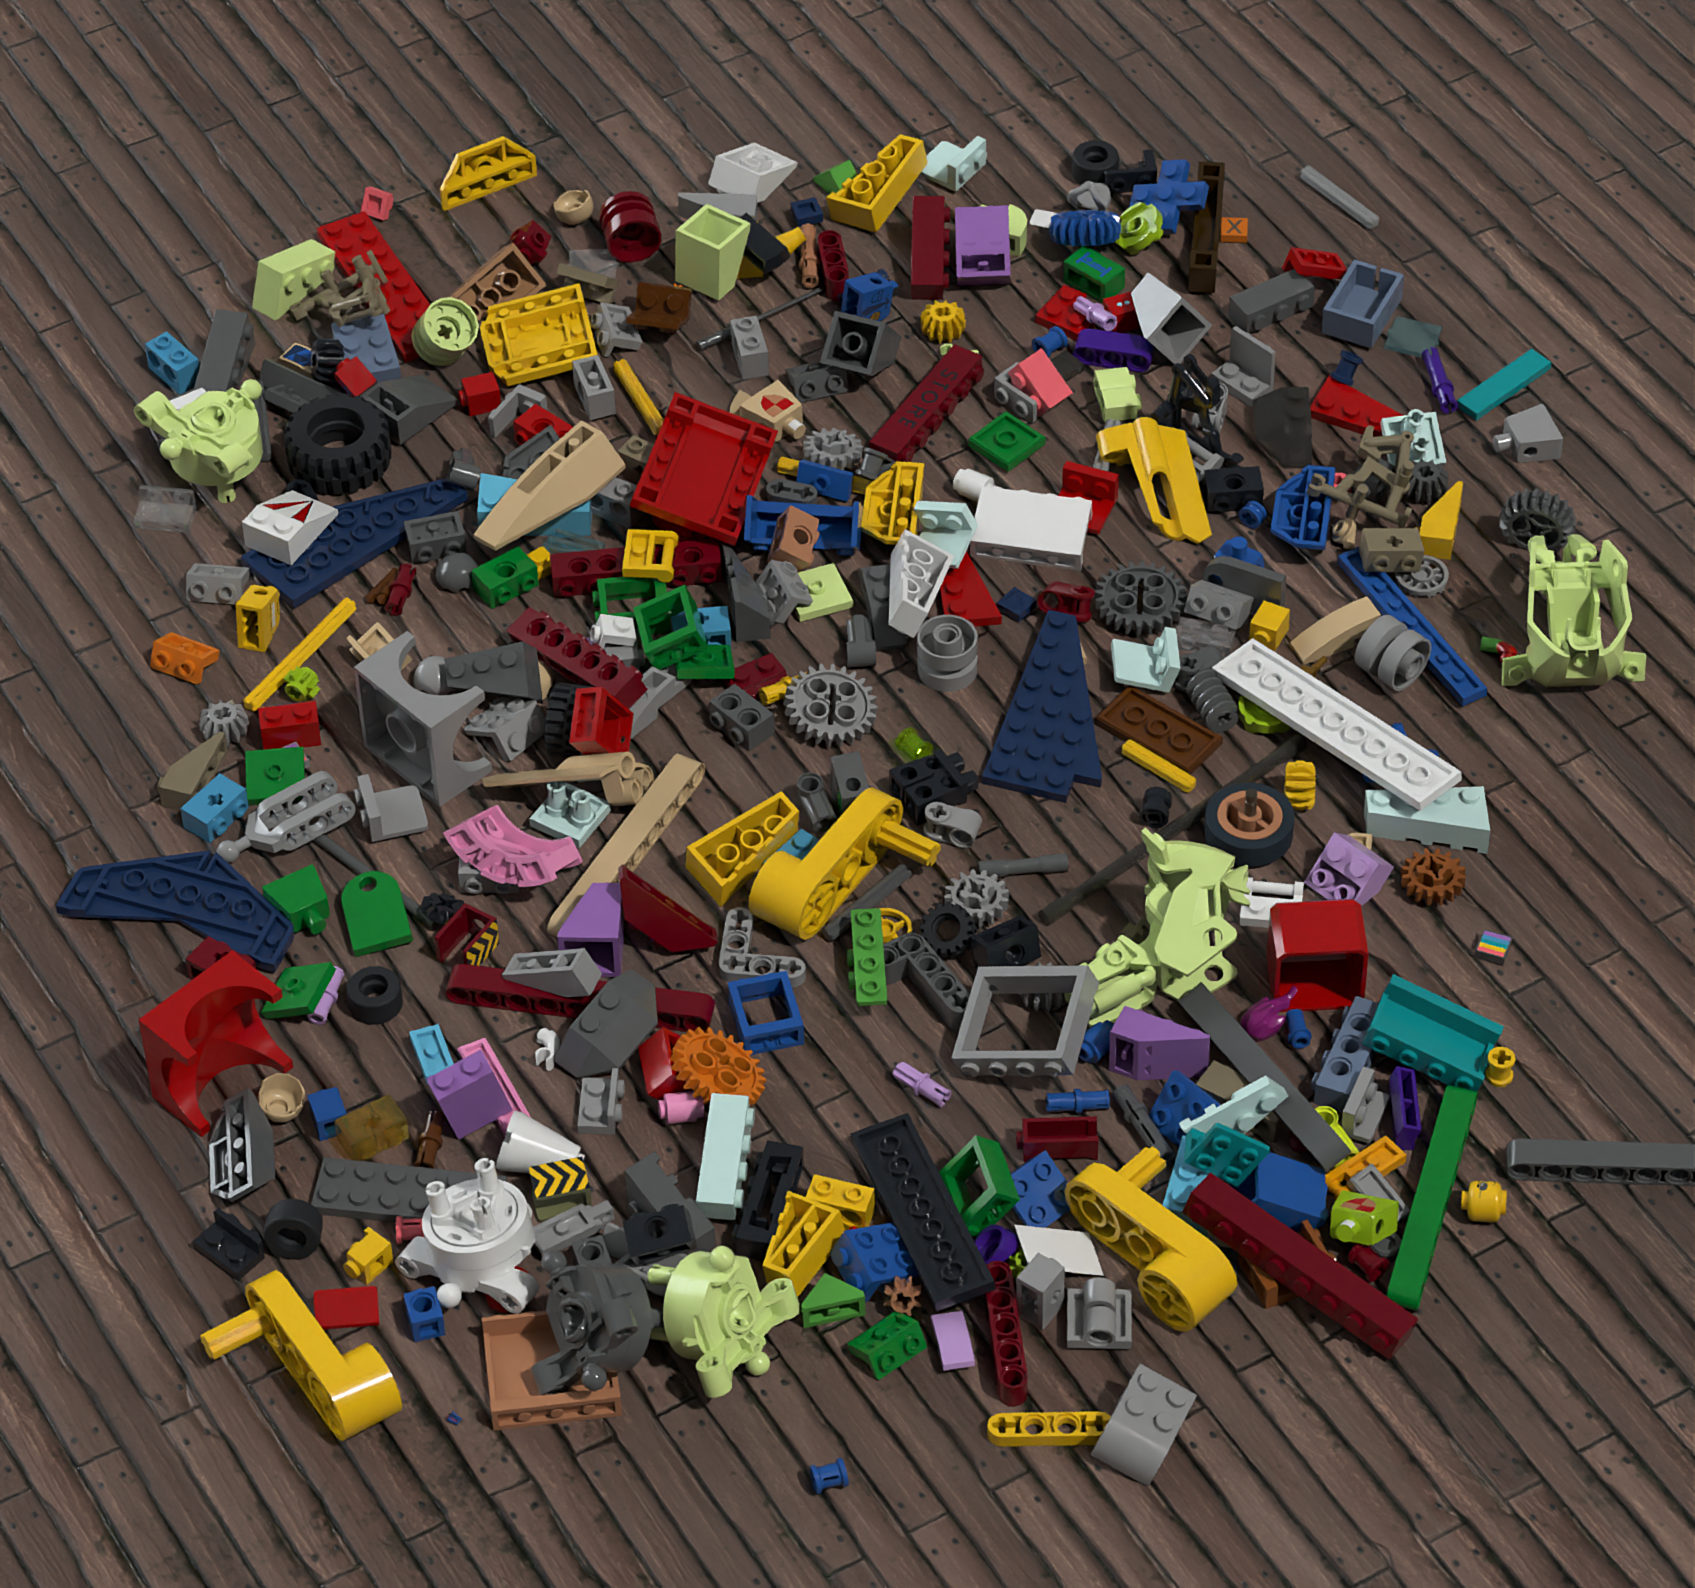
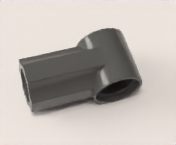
M461 448L458 451H453L449 459L450 467L446 482L473 491L479 480L481 467L475 466V459L472 457L470 450Z
M853 615L850 620H847L846 627L848 642H846L848 668L876 666L875 640H872L871 619H867L864 615Z
M812 772L802 774L797 780L798 805L805 811L813 831L827 832L837 821V817L823 789V779L820 775Z

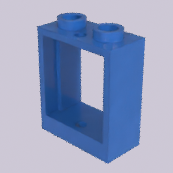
M787 971L728 982V1001L740 1041L744 1043L742 1048L745 1051L752 1050L753 1053L751 1055L804 1045V1025ZM778 995L784 996L790 1018L748 1026L742 1006L743 1002Z

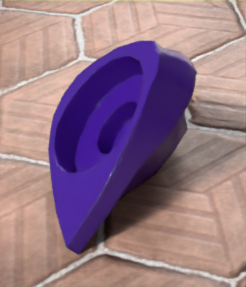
M989 1225L978 1234L974 1242L987 1265L992 1261L1008 1263L1010 1256H1016L1015 1250L1018 1247L1019 1239L1010 1229L1003 1228L1000 1225Z

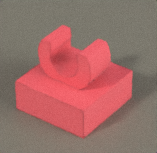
M372 186L366 187L361 212L365 211L367 215L380 220L388 219L389 212L393 206V194Z

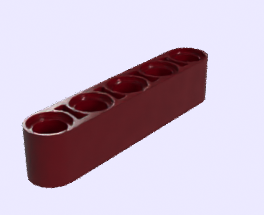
M992 1261L987 1264V1267L995 1281L996 1290L985 1293L983 1296L998 1396L1003 1404L1016 1407L1023 1404L1027 1399L1028 1373L1014 1283L1010 1266L1002 1261Z

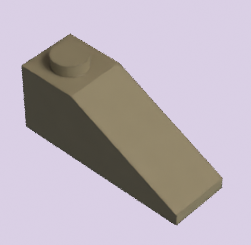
M218 732L172 764L165 776L159 779L157 792L160 794L162 807L181 811L180 808L214 779L228 753L224 732Z
M1214 1060L1196 1085L1222 1105L1231 1100L1234 1092L1249 1085V1082L1240 1072ZM1271 1111L1249 1131L1275 1143L1278 1139L1279 1119Z

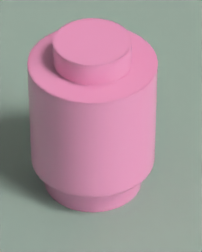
M694 1091L663 1094V1100L658 1101L660 1119H665L667 1125L695 1122L697 1118L704 1117L703 1097H692Z

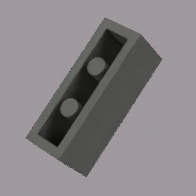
M1295 269L1230 296L1229 318L1241 330L1251 334L1313 307L1315 286L1306 277L1299 275Z

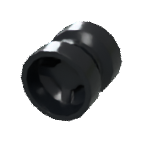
M1150 787L1145 791L1143 806L1140 810V820L1143 824L1152 828H1161L1168 823L1169 809L1173 802L1171 792L1162 787Z

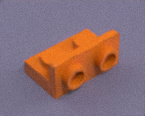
M170 632L153 641L150 667L185 681L199 684L202 682L203 669L218 661L220 650Z

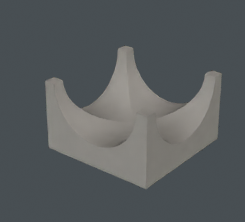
M406 631L354 666L363 744L365 748L411 785L417 786L422 794L438 807H441L492 771V763L485 757L472 762H461L453 759V746L457 733L467 716L485 700V693L477 685L467 691L453 695L427 694L410 686L402 677L401 670L406 655L416 645L415 637Z

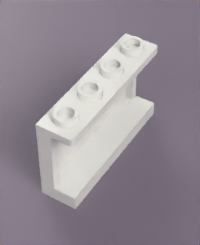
M982 486L975 514L978 526L970 542V556L1081 571L1083 548L1089 521L1092 519V500H1085L1081 497L1057 496L1051 493H1033L1027 490L1003 489L998 486Z

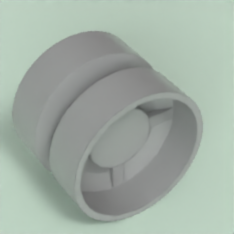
M939 615L928 619L921 625L917 633V671L920 680L926 686L937 691L953 692L964 689L974 681L977 675L978 635L973 624L965 618L956 615Z
M1383 615L1369 626L1360 639L1355 652V663L1372 676H1378L1380 681L1395 691H1402L1414 683L1424 670L1431 654V642L1416 631L1408 630L1405 624L1393 616Z

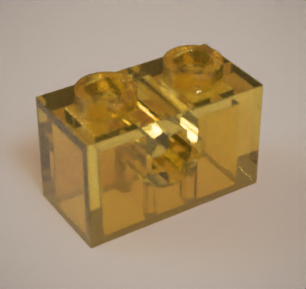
M390 1094L335 1120L337 1140L351 1160L362 1161L369 1159L375 1154L391 1146L399 1145L409 1138L407 1118Z

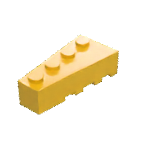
M780 791L687 846L686 869L721 907L763 866L764 861L798 831L799 810Z

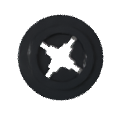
M444 892L441 895L431 893L430 896H424L420 908L428 919L437 924L445 925L462 907L464 901L455 899V895L448 896Z

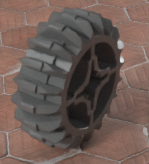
M1525 488L1522 493L1516 491L1513 497H1508L1504 507L1501 509L1499 523L1500 528H1502V536L1508 538V543H1516L1518 549L1524 548L1529 551V539L1533 536H1544L1547 549L1559 552L1568 543L1567 536L1574 535L1576 516L1574 515L1573 507L1568 506L1567 500H1560L1559 494H1549V490L1540 492L1536 488L1531 492Z

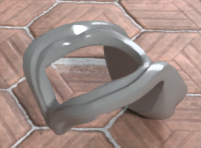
M1086 181L1080 187L1069 191L1067 201L1074 207L1107 211L1111 203L1109 188L1105 184Z

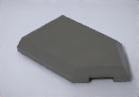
M551 425L505 456L502 477L519 479L547 449L560 439Z

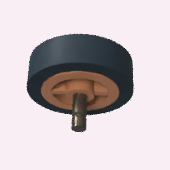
M1238 783L1223 788L1210 799L1205 814L1206 842L1208 846L1215 847L1234 856L1235 865L1244 866L1248 864V867L1272 863L1281 858L1292 844L1294 810L1289 800L1276 789L1258 783Z

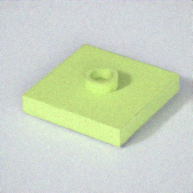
M834 563L798 572L813 599L811 605L798 603L795 606L794 611L800 622L853 608V599Z

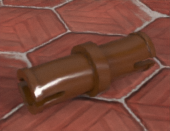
M432 1111L427 1112L423 1133L419 1135L417 1141L419 1150L414 1167L426 1168L428 1165V1168L434 1169L437 1151L441 1149L443 1143L441 1134L446 1116L442 1112L435 1111L434 1118H432Z

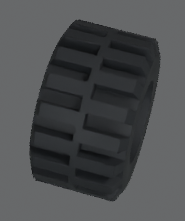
M557 682L552 689L545 724V746L548 754L566 757L583 755L569 743L576 689L591 688L592 686Z

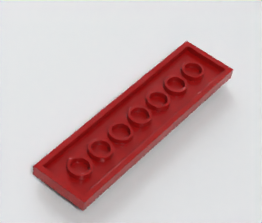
M363 211L318 227L317 236L324 246L335 251L334 261L346 278L356 273V268L352 262L354 257L361 255L365 264L369 266L372 262L366 252L370 250L373 252L388 280L387 283L383 284L378 274L373 275L374 278L379 279L381 283L379 287L390 308V312L385 314L393 345L405 363L419 358L420 356L413 347L411 336L414 325L430 306V303L366 212ZM362 282L353 286L355 291L363 286ZM368 301V302H365L364 304H365L366 307L369 309V301Z

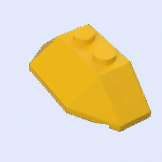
M504 136L457 153L440 187L442 209L447 211L537 176L536 156L531 151Z
M896 461L890 470L881 474L866 487L861 531L890 545L897 544L904 529L918 536L920 520L914 511V507L917 501H922L924 463Z

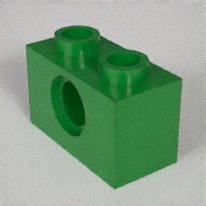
M519 546L471 570L474 591L491 609L507 603L509 600L539 585L537 565Z

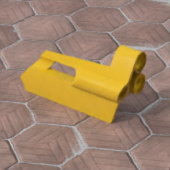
M1141 417L1133 423L1106 428L1097 433L1096 440L1102 461L1117 463L1118 466L1133 464L1153 524L1158 526L1166 537L1175 541H1182L1187 538L1196 544L1211 537L1212 533L1185 431L1161 426L1152 418ZM1153 475H1160L1171 520L1160 514L1152 484Z

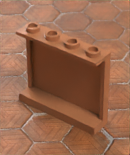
M546 1310L482 1318L493 1431L622 1416L617 1373H607V1382L598 1391L588 1390L583 1385L581 1378L566 1393L540 1396L531 1367L537 1362L560 1352Z

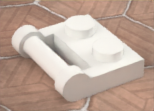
M1248 877L1246 887L1250 890L1249 895L1244 894V896L1250 902L1249 907L1241 905L1240 926L1268 928L1270 908L1276 903L1301 902L1304 882L1295 881V884L1253 881V878ZM1252 893L1293 896V899L1252 896Z

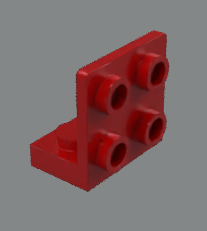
M1066 460L1062 471V489L1058 496L1081 497L1085 500H1092V519L1089 521L1087 532L1101 533L1118 499L1119 474Z

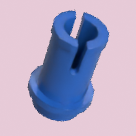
M1299 1009L1289 1010L1285 1015V1022L1289 1030L1288 1042L1294 1048H1305L1310 1044L1312 1035L1311 1031L1306 1028L1304 1014Z

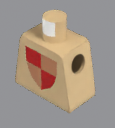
M776 380L739 405L740 417L778 431L774 442L779 441L788 434L795 439H799L805 433L806 427L802 424V405L779 380Z

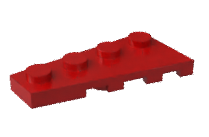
M1330 375L1308 409L1309 418L1362 435L1368 425L1373 426V437L1383 436L1380 425L1382 418L1404 416L1351 386L1335 380Z

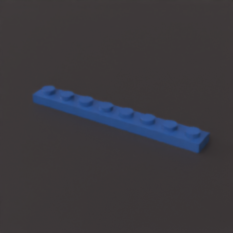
M1359 547L1338 555L1337 564L1363 594L1370 599L1382 615L1393 616L1405 624L1408 630L1416 631L1431 642V654L1426 665L1462 706L1487 696V687L1391 578L1385 572H1364L1358 551Z

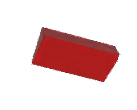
M376 1286L316 1290L313 1293L315 1319L323 1330L380 1325L379 1297Z

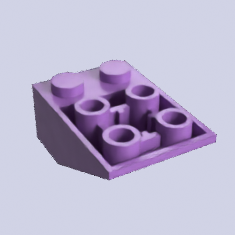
M1008 205L955 208L958 286L1011 284Z
M1124 1006L1110 1031L1109 1071L1135 1080L1168 1079L1174 1070H1179L1187 1078H1199L1209 1066L1210 1035L1198 1029H1191L1174 1023L1171 1020L1153 1016L1142 1010Z

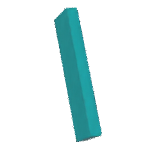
M1530 349L1457 400L1458 408L1477 421L1549 371L1552 362L1535 350Z

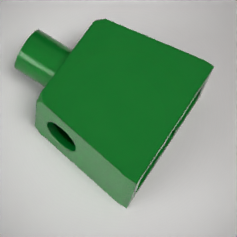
M313 864L262 886L263 896L292 922L294 932L308 927L312 934H318L326 928L327 923L325 919L330 916L328 898Z

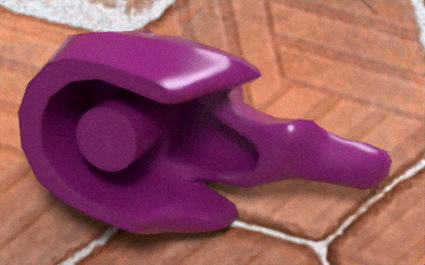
M1292 986L1287 994L1279 998L1268 1000V997L1262 998L1242 1015L1240 1026L1255 1042H1261L1274 1036L1285 1021V1016H1280L1278 1013L1289 1008L1291 999L1297 993V988Z

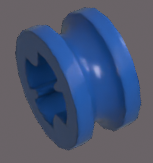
M1249 501L1239 511V518L1248 528L1257 529L1267 519V512L1260 503Z

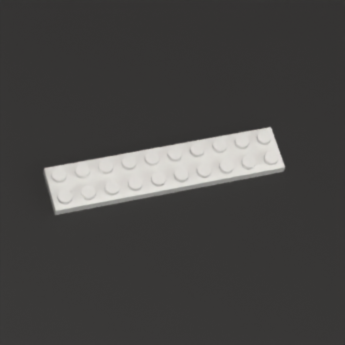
M1251 639L1212 667V670H1215L1217 677L1224 684L1419 811L1462 780L1461 771L1255 639Z

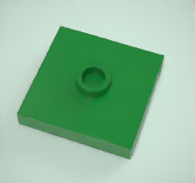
M1007 411L968 438L969 447L1007 472L1046 444L1045 436Z
M707 645L708 649L676 662L677 679H734L735 669L731 646Z
M303 747L245 751L248 805H258L270 796L305 779ZM303 796L296 797L293 802L301 801Z
M331 962L284 968L276 983L282 989L283 998L274 1004L267 1001L261 1013L266 1019L313 1014L336 968Z

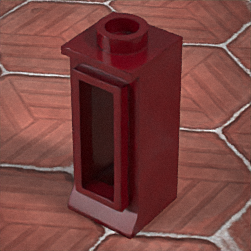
M1097 1116L1022 1118V1131H1016L1017 1150H1023V1162H1027V1159H1031L1045 1150L1051 1159L1089 1157L1098 1160Z

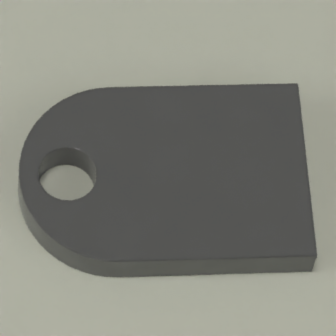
M1228 556L1212 559L1203 572L1202 578L1204 581L1254 597L1250 610L1251 614H1256L1263 601L1282 607L1285 606L1286 575ZM1214 575L1219 576L1222 580L1217 579Z

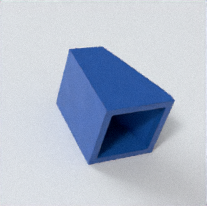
M1269 1152L1238 1187L1229 1183V1186L1296 1233L1300 1231L1301 1221L1308 1220L1313 1229H1319L1327 1221L1326 1195L1328 1185L1325 1183L1324 1169Z

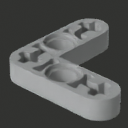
M737 907L728 912L719 957V974L722 980L732 982L739 979L776 973V969H779V972L787 971L792 987H798L805 982L806 967L801 959L786 956L749 954L753 934V914L750 913V910L743 907ZM738 920H742L741 930H736ZM733 941H740L744 944L739 949H733L728 945ZM731 966H735L734 970L729 969L731 968ZM746 966H749V972L746 971ZM760 966L770 968V971L765 974H759L754 970ZM790 970H795L794 974H789Z

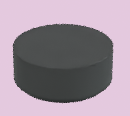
M1393 1233L1378 1243L1371 1245V1249L1381 1258L1385 1257L1389 1262H1393L1397 1259L1402 1240L1396 1233Z

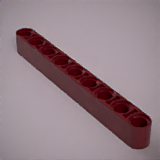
M458 964L452 968L445 995L451 1002L461 1005L577 1019L608 981L598 980L590 996L563 997L505 980L502 976L505 969ZM655 987L658 1015L656 1029L664 1027L673 1031L687 1032L690 1029L695 1032L697 1027H700L705 1032L710 1027L716 1004L711 996L699 992Z

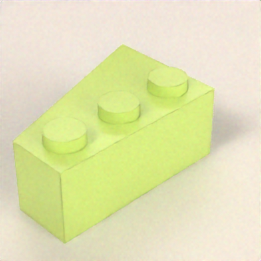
M310 239L259 260L252 308L275 321L290 310L289 307L300 302L324 282L321 276L322 272L326 270L333 272L335 251Z

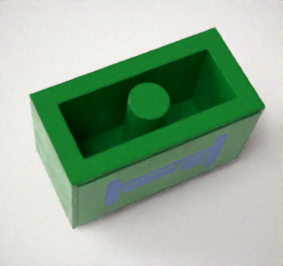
M1082 246L1064 261L1063 281L1103 303V299L1116 296L1125 288V268L1101 255L1099 252L1087 246Z

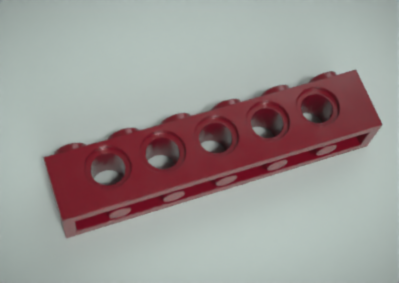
M718 539L678 542L674 548L672 562L674 576L670 582H666V587L722 582ZM655 544L653 564H661L662 544ZM625 547L550 554L554 598L592 594V591H598L597 579L623 577L622 567Z
M528 607L506 630L514 643L525 642L537 648L538 660L550 666L557 673L577 685L605 688L628 709L648 690L641 680L643 675L637 668L632 665L628 668L619 657L614 654L611 656L607 655L601 646L596 643L593 645L589 644L583 635L578 632L576 634L571 633L564 623L560 621L555 623L542 610L537 612Z

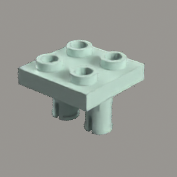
M1413 409L1405 416L1381 419L1380 425L1383 436L1401 435L1403 431H1409L1414 435L1409 461L1419 463L1421 458L1425 462L1433 459L1434 464L1445 466L1446 458L1436 412L1423 413L1419 409ZM1396 453L1387 454L1388 463L1395 466Z
M564 781L548 782V797L529 819L531 827L557 839L570 836L575 846L580 848L610 813L611 803Z

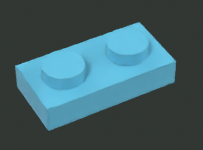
M439 1024L409 1032L410 1041L425 1081L428 1084L426 1080L428 1077L454 1063Z

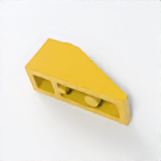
M1457 481L1423 515L1421 527H1415L1419 530L1424 547V555L1451 560L1462 500V481Z

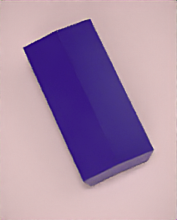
M1396 1066L1389 1077L1388 1085L1393 1140L1401 1150H1414L1415 1140L1421 1132L1415 1070Z

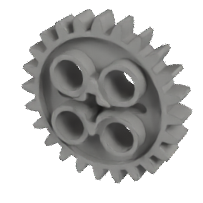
M820 664L818 671L809 666L807 674L799 671L798 678L793 677L790 686H787L783 703L786 706L784 714L790 716L789 725L797 724L796 733L805 731V740L813 736L816 738V745L821 740H825L829 748L832 741H836L839 748L842 747L844 740L848 744L853 745L855 738L861 741L864 733L869 734L871 726L874 725L878 706L875 705L877 697L871 695L872 686L864 687L865 678L856 680V671L850 675L846 674L845 666L840 671H836L834 664H831L829 670H826L823 664ZM830 686L834 688L831 706L833 711L831 725L828 724Z

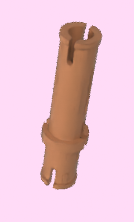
M804 224L800 229L807 240L801 244L799 268L802 271V284L807 288H814L819 284L818 271L820 269V260L817 257L816 228L812 224Z

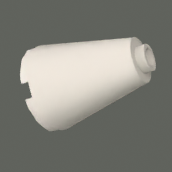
M514 1110L500 1149L496 1169L529 1173V1167L576 1157H582L584 1161L585 1155L580 1154L581 1147L521 1111Z

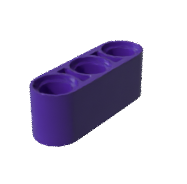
M1083 329L1078 334L1073 358L1083 365L1111 369L1127 367L1129 371L1144 372L1150 367L1155 347L1144 336Z

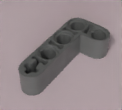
M907 933L883 944L886 985L894 984L908 977L947 1026L959 1032L970 993L926 940L917 933Z

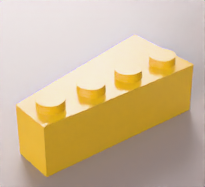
M900 134L877 154L878 158L875 161L863 165L860 168L861 173L855 178H848L843 182L841 190L837 193H830L826 200L831 220L877 233L928 164L923 140Z

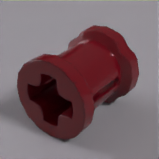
M1358 1243L1352 1248L1347 1257V1261L1351 1265H1357L1366 1274V1279L1369 1282L1378 1280L1389 1267V1260L1377 1255L1371 1249V1245Z

